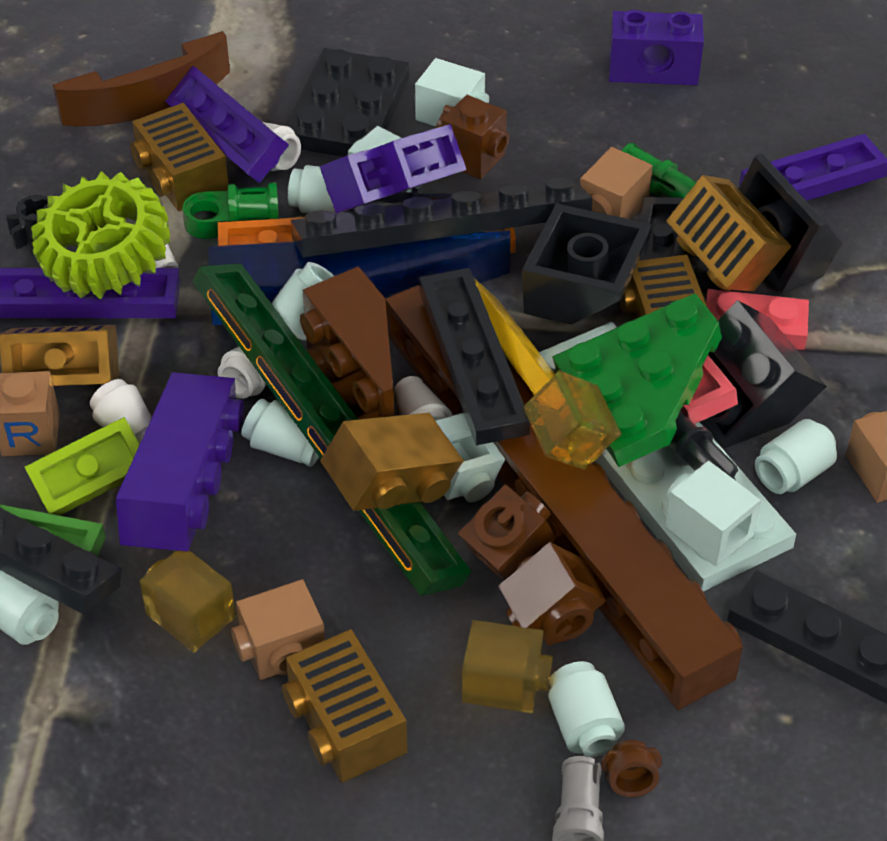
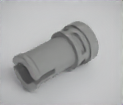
M587 756L570 757L563 762L561 768L563 775L561 806L556 811V823L553 827L552 841H604L603 815L599 810L601 764L599 762L595 764V759Z

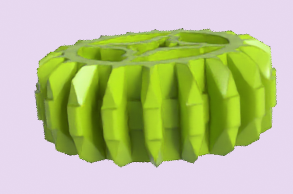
M101 171L96 180L88 181L81 175L80 184L74 187L63 184V194L60 196H47L48 208L36 211L38 223L31 227L34 240L32 243L34 247L33 253L38 263H40L44 275L51 282L55 281L56 285L63 292L72 289L80 298H83L92 290L93 294L100 300L106 290L110 289L121 295L124 285L131 282L140 287V275L142 273L156 274L155 261L166 259L165 245L170 243V230L167 223L169 219L164 206H161L158 195L153 192L152 188H146L139 178L129 181L120 172L112 179H109ZM129 218L136 221V223H126L125 219ZM68 245L77 246L76 252L67 250Z

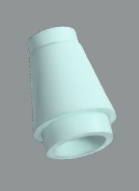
M260 399L256 402L246 417L241 432L242 437L250 440V447L298 463H304L309 467L313 466L319 456L278 400L270 403L265 399Z

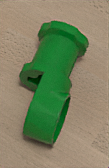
M269 183L267 187L237 188L235 184H228V191H205L189 196L184 201L182 207L185 230L193 237L210 239L218 236V222L278 219L277 183ZM201 211H212L217 214L216 217L208 220H200L193 217L194 214Z

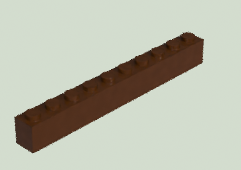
M419 285L386 298L389 339L423 383L445 404L453 416L464 413L422 301ZM506 358L530 418V435L494 442L505 458L497 475L498 480L503 486L506 484L520 497L526 491L530 492L550 511L551 516L547 519V522L556 537L552 543L581 557L606 599V602L598 609L677 711L735 681L743 650L742 642L736 629L729 622L722 621L708 605L706 596L699 584L685 577L674 563L671 552L662 540H655L641 523L640 516L633 504L620 498L610 486L604 469L598 463L592 464L579 448L578 441L571 429L566 426L562 427L550 413V409L536 398Z

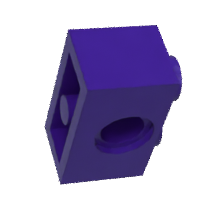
M641 10L613 11L609 50V82L698 85L704 45L703 14H689L687 12L657 13Z

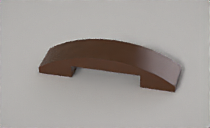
M221 31L181 44L183 56L102 81L98 73L94 71L52 84L61 124L63 126L110 125L137 120L170 108L171 106L165 102L192 66L199 69L214 83H219L230 73L227 36Z

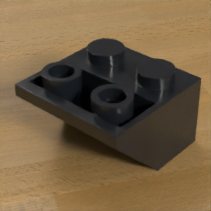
M737 300L717 320L722 338L716 351L709 352L708 356L736 388L738 404L701 422L711 432L716 442L721 447L727 448L791 423L827 386L769 316Z

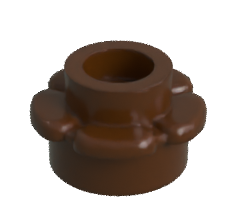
M632 739L621 741L602 758L601 768L603 772H606L605 779L610 783L612 790L620 796H643L651 792L659 782L658 768L662 766L661 754L654 747L647 748L644 742Z

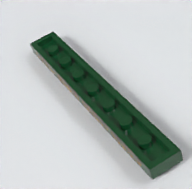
M241 263L200 266L192 281L321 459L343 421L358 420V418ZM420 502L395 505L387 509L378 507L358 510L420 596L460 587L472 572Z

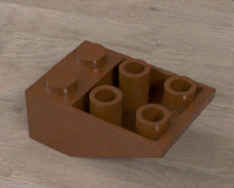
M359 266L303 289L304 313L300 314V324L306 336L307 352L358 420L394 416L393 379L386 303L383 295Z

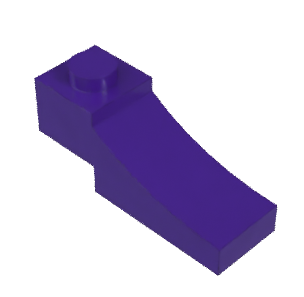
M451 124L347 155L319 167L336 214L467 170Z

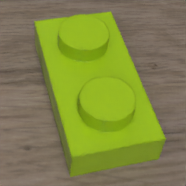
M123 417L25 466V469L47 512L60 516L121 485L140 444L126 418Z

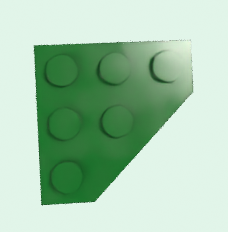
M694 293L638 319L626 322L588 341L576 344L572 348L552 356L557 374L583 409V414L619 468L670 444L677 430L676 418L682 406L690 404L704 375L702 366L709 352L716 351L722 336L719 322L698 295Z

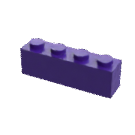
M171 373L116 497L120 545L188 552L196 530L205 529L209 512V495L218 494L221 482V463H229L233 449V432H240L243 426L244 401L236 399L235 378Z

